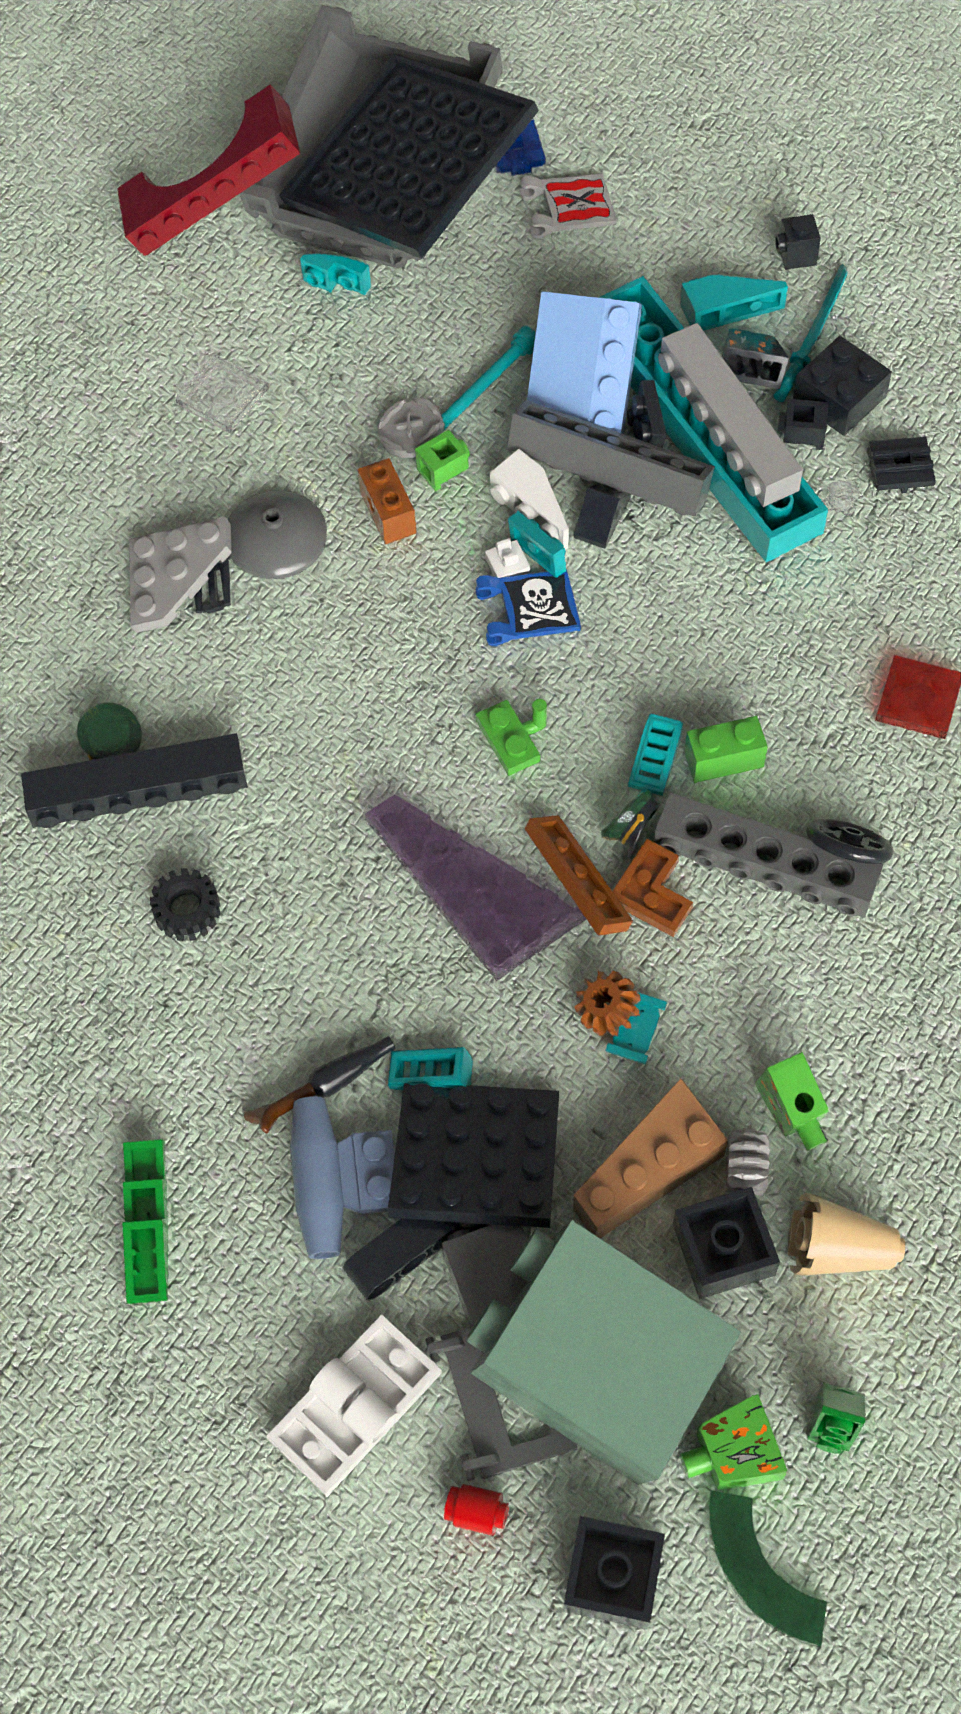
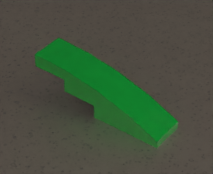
M165 1140L124 1142L125 1182H123L125 1222H122L126 1302L127 1304L168 1301V1210Z

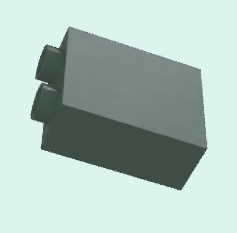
M573 1220L558 1231L553 1239L536 1228L521 1248L509 1269L526 1281L509 1309L492 1298L466 1339V1342L483 1352L470 1374L637 1485L657 1480L735 1345L741 1331Z

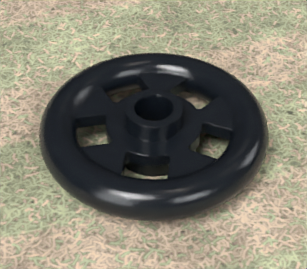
M834 819L814 820L807 826L806 833L811 842L835 856L866 864L886 863L893 857L894 850L890 842L883 836L865 827Z

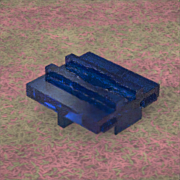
M534 120L530 121L495 166L497 173L511 172V176L531 173L532 168L546 164V157Z

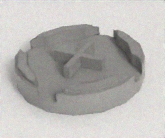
M421 397L413 398L414 401L407 403L405 400H402L385 411L379 420L378 436L383 448L390 455L399 458L416 457L415 449L443 433L445 424L442 414L432 401Z

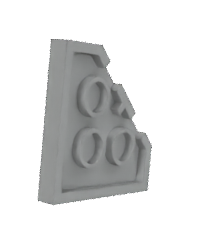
M226 517L129 539L130 626L136 633L169 626L177 616L175 611L187 597L192 599L208 581L207 574L217 562L223 563L232 553L231 524Z

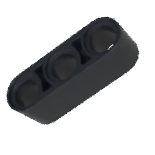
M401 1218L353 1254L343 1265V1270L365 1299L368 1301L373 1300L442 1249V1242L448 1241L447 1237L460 1229L454 1222Z

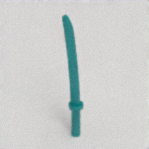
M844 264L839 266L825 300L799 351L793 352L790 356L791 365L785 373V377H783L781 388L776 389L777 391L773 394L774 399L779 402L786 400L789 391H791L794 386L793 384H795L796 375L811 362L808 355L847 277V268Z

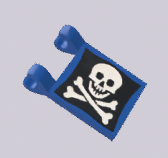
M567 569L557 578L549 572L502 578L482 575L476 580L477 587L475 592L478 599L485 600L502 594L508 623L491 622L487 625L488 633H486V640L490 646H498L513 639L581 631V624Z

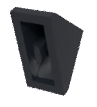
M597 483L587 488L574 532V538L606 549L631 499V494L615 491L610 486L602 483Z

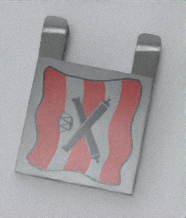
M603 173L543 180L533 176H525L521 179V198L523 200H532L544 194L550 217L544 214L532 216L531 222L533 226H531L530 231L534 238H542L555 231L616 225L617 220Z

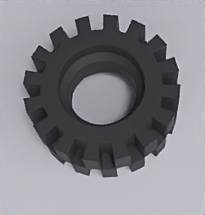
M181 868V875L176 876L174 870L168 872L170 879L167 881L162 876L158 880L160 888L154 886L152 889L153 897H150L151 910L158 928L161 931L164 930L169 938H172L175 934L177 941H184V935H188L190 941L197 940L195 933L199 931L202 937L208 934L206 927L209 926L213 929L217 924L215 917L220 918L221 913L219 909L221 905L214 883L211 884L210 878L206 874L201 877L200 871L195 869L192 875H189L187 868ZM182 895H195L200 900L197 910L188 915H177L171 909L173 901Z

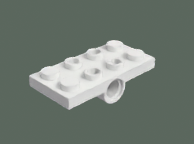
M381 1314L340 1359L334 1358L321 1369L313 1379L307 1394L266 1437L328 1497L441 1375L442 1371Z

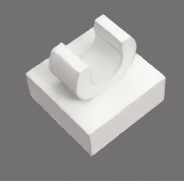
M510 538L496 543L495 548L485 551V559L494 577L502 578L530 574V565L517 540L511 541Z

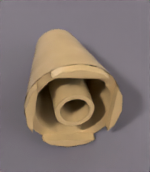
M805 1193L800 1196L798 1201H804L805 1204L802 1211L794 1210L788 1236V1255L795 1256L796 1266L789 1265L790 1270L794 1274L804 1276L893 1269L897 1262L903 1260L905 1240L900 1238L898 1229L815 1194Z

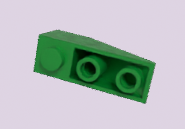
M823 1382L818 1393L808 1440L817 1442V1448L829 1453L840 1454L841 1450L849 1451L865 1424V1394Z

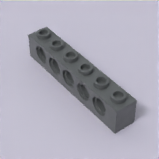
M671 792L655 829L654 843L677 855L693 859L703 867H717L729 871L736 878L742 880L752 879L764 883L774 891H787L799 895L809 903H823L832 906L847 916L858 915L866 917L883 868V863H859L835 856L817 847L808 838ZM698 831L702 833L703 836L692 837L688 834V832ZM734 843L739 848L728 849L723 844ZM769 855L774 860L763 861L758 856ZM801 866L808 869L809 872L799 873L794 868ZM830 879H840L845 885H834L830 882Z

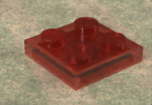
M894 655L875 721L946 739L961 686V672Z

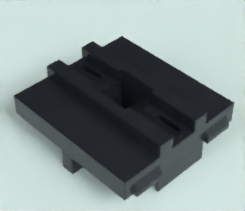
M927 437L869 441L867 452L870 459V470L874 488L877 491L901 489L902 493H907L908 488L935 485L933 460H931V449L928 446Z

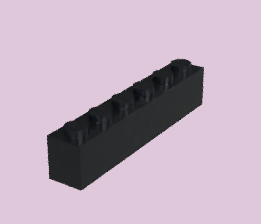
M237 733L21 773L25 811L33 828H51L62 822L73 820L88 821L99 815L110 813L125 814L132 809L142 807L158 808L169 802L180 800L195 801L207 795L217 793L232 794L239 789L248 788Z

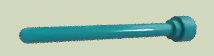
M523 325L513 335L511 347L442 414L445 424L444 430L520 356L533 353L536 332L532 328Z

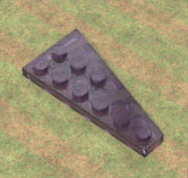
M395 794L365 813L367 823L496 981L586 920L577 906L575 908L560 900L559 895L537 886L526 879V875L483 848L479 846L476 848L462 839V835L452 829L448 831L432 821L431 816Z

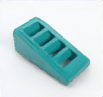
M655 714L648 715L628 787L663 796L682 738L683 722ZM649 744L668 748V751L649 747ZM645 758H649L660 762H664V765H659L644 760ZM642 770L660 775V779L640 775V772Z
M465 1047L391 1051L388 1088L403 1090L404 1083H409L410 1085L423 1083L431 1087L446 1088L466 1087V1085H471L473 1059ZM405 1062H411L410 1076L404 1078ZM421 1063H426L424 1077H420ZM437 1064H442L441 1076H436Z

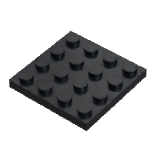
M404 1083L388 1202V1218L550 1228L559 1091L475 1085L446 1088L431 1087L423 1083L417 1085Z

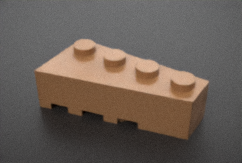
M682 1079L671 1088L574 1194V1212L586 1229L601 1239L725 1156L728 1143L727 1138Z

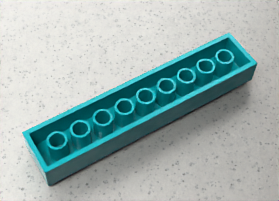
M644 276L598 297L642 304L630 387L638 394L641 381L654 380L667 435L683 456L715 467L709 487L710 491L762 559L767 563L823 534L828 508L803 477L801 478L800 490L763 507L756 496L752 497L748 493L740 473L732 470L728 463L727 455L721 446H716L713 443L705 423L697 420L691 403L686 397H682L679 394L670 373H665L662 370L658 359L659 354H661L662 338L680 331L684 327Z

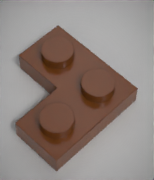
M646 839L612 892L628 913L674 937L692 910L693 902L663 886L678 864L679 855Z

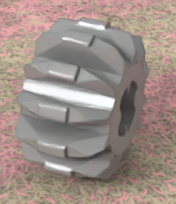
M743 1128L742 1130H732L728 1135L726 1186L730 1193L752 1187L755 1195L763 1196L767 1190L770 1148L769 1139L765 1131Z

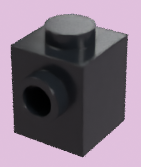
M813 214L781 219L780 233L775 234V246L777 252L781 255L785 270L817 265L821 238Z

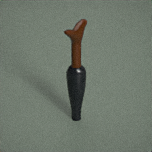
M387 1036L375 1044L331 1060L327 1064H323L313 1070L309 1075L308 1083L271 1104L245 1111L244 1118L250 1123L259 1124L260 1129L267 1134L279 1117L293 1109L295 1100L304 1097L316 1096L324 1098L332 1096L354 1081L381 1057L395 1050L396 1047L391 1038Z

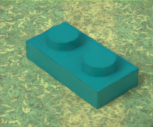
M519 511L508 518L511 541L517 540L523 552L555 578L566 571V551L563 544L557 538H551L535 520H529Z

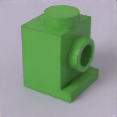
M450 430L445 431L415 449L417 470L435 492L441 489V484L469 468L468 457H470V451L462 439L457 440Z

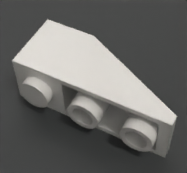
M520 449L516 450L490 472L491 495L499 504H505L515 513L519 511L529 520H535L546 534L551 538H557L566 550L568 548V526L543 467Z

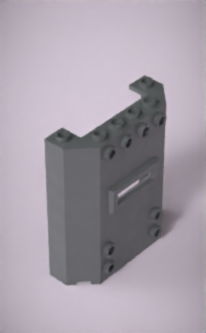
M322 5L281 96L290 107L300 154L240 193L244 210L254 218L259 217V215L272 224L270 229L272 232L288 240L397 269L405 266L407 260L412 258L416 261L421 260V258L286 205L279 194L392 54L495 88L502 71L500 48L487 43L481 44L470 41L468 44L470 61L462 57H452L430 49L423 50L411 47L402 42L395 43L379 39L373 35L358 34L355 31L352 12L340 7L333 8Z

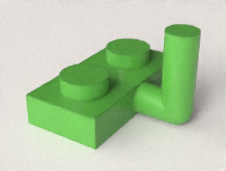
M536 699L533 702L532 719L524 723L520 722L508 700L475 714L478 726L508 776L540 762V753L529 736L543 730L547 725V703L545 700Z

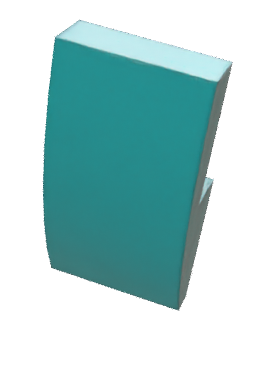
M303 254L300 258L303 281L313 287H319L331 292L339 284L347 290H353L362 295H365L371 288L368 264L328 254Z

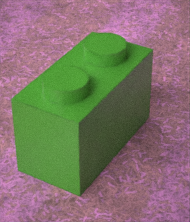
M758 716L687 731L684 753L693 781L697 783L764 768L768 746Z

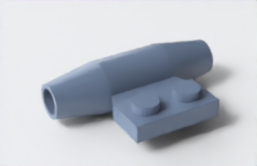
M304 1097L295 1100L293 1103L290 1154L296 1213L308 1257L310 1259L333 1258L341 1254L344 1207L360 1214L388 1212L395 1157L392 1130L353 1133L337 1143L325 1099L322 1097Z

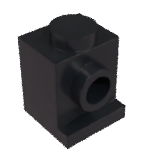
M788 399L786 412H779L777 432L784 433L783 443L816 445V450H823L829 402Z

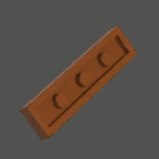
M560 816L530 818L524 829L596 934L599 936L628 931L633 920Z

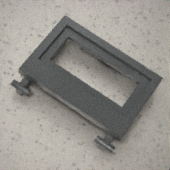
M471 1327L442 1335L441 1341L434 1342L433 1337L425 1339L430 1358L434 1363L440 1361L439 1353L445 1352L472 1440L477 1458L469 1460L468 1454L460 1456L467 1481L475 1479L474 1470L480 1469L483 1479L578 1450L576 1443L550 1426V1435L511 1446L495 1390L470 1374L483 1353L466 1342Z

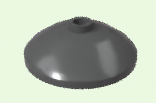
M272 490L258 493L240 503L228 518L231 524V559L240 569L256 577L282 579L299 574L317 561L326 545L327 527L322 512L310 499L295 492Z

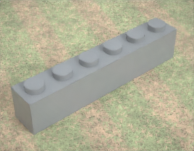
M693 324L663 337L661 354L658 356L662 370L665 373H670L679 394L682 397H686L691 403L697 420L703 421L709 429L713 443L716 446H721L732 470L738 471L744 479L748 493L752 497L756 496L761 505L765 507L800 490L803 469L699 324Z

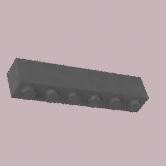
M525 400L512 415L506 448L513 452L520 449L531 459L544 462L553 469L569 471L579 475L584 480L605 484L615 491L627 492L641 497L647 503L660 504L673 509L678 514L694 517L706 502L715 468L712 465Z

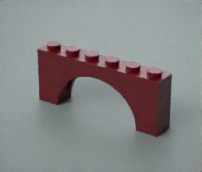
M271 84L244 101V117L237 134L225 151L203 171L184 182L163 187L156 186L143 172H140L117 188L124 235L144 256H147L300 154L290 107Z

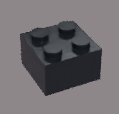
M839 335L796 375L793 399L829 402L827 425L845 436L887 397L892 371Z
M752 1187L675 1210L672 1225L699 1299L776 1276L780 1260Z
M580 1516L563 1612L648 1630L651 1622L665 1534Z

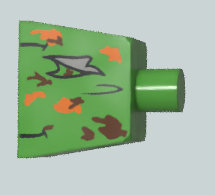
M803 1052L768 1067L755 1082V1085L782 1134L786 1137L798 1132L807 1151L828 1142L819 1123L829 1112L828 1106ZM796 1106H798L802 1110V1112L797 1110Z
M758 1394L745 1399L699 1425L696 1434L701 1447L680 1453L681 1463L687 1478L689 1479L710 1471L717 1490L775 1482L784 1479L787 1473L786 1465Z

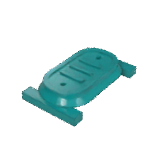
M638 993L641 1001L634 1006L639 1009L640 1016L629 1017L631 1029H627L623 1025L619 1026L618 1037L613 1036V1044L608 1043L605 1052L646 1065L648 1056L644 1054L648 1051L660 1018L659 1009L665 1011L667 1002Z

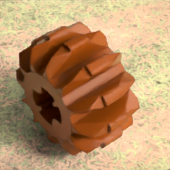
M614 970L609 976L604 972L598 971L597 980L594 982L591 979L584 978L585 985L588 988L586 991H576L577 998L581 1002L574 1006L576 1013L582 1016L580 1019L581 1023L587 1029L593 1028V1031L602 1037L607 1031L612 1036L618 1037L619 1026L621 1025L631 1029L629 1017L640 1016L639 1009L634 1006L641 1001L638 992L634 991L635 984L629 978H623L619 972Z

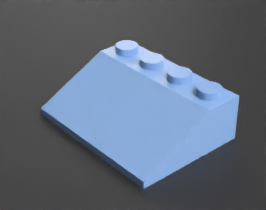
M541 291L527 400L624 434L642 304Z

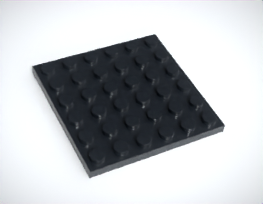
M392 54L279 196L286 205L422 259L538 113L539 109L533 100Z

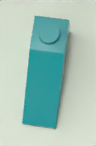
M709 275L682 283L680 306L690 326L698 323L702 330L706 331L785 308L788 285L786 281Z

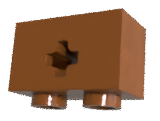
M390 458L357 469L360 494L384 544L386 545L417 534L414 507Z

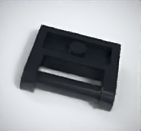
M644 380L640 382L638 394L633 395L632 408L626 414L627 421L633 428L635 439L663 448L667 434L654 380Z

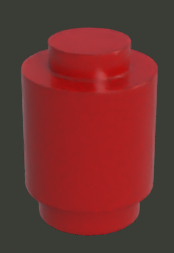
M462 1484L461 1488L451 1486L445 1504L444 1520L453 1522V1526L494 1536L497 1528L504 1529L509 1503L503 1502V1493L466 1484Z

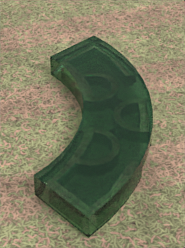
M711 1490L709 1497V1527L712 1544L724 1576L745 1606L774 1630L803 1644L820 1648L822 1646L827 1601L816 1599L795 1589L781 1576H778L769 1566L761 1552L754 1530L752 1517L753 1498Z

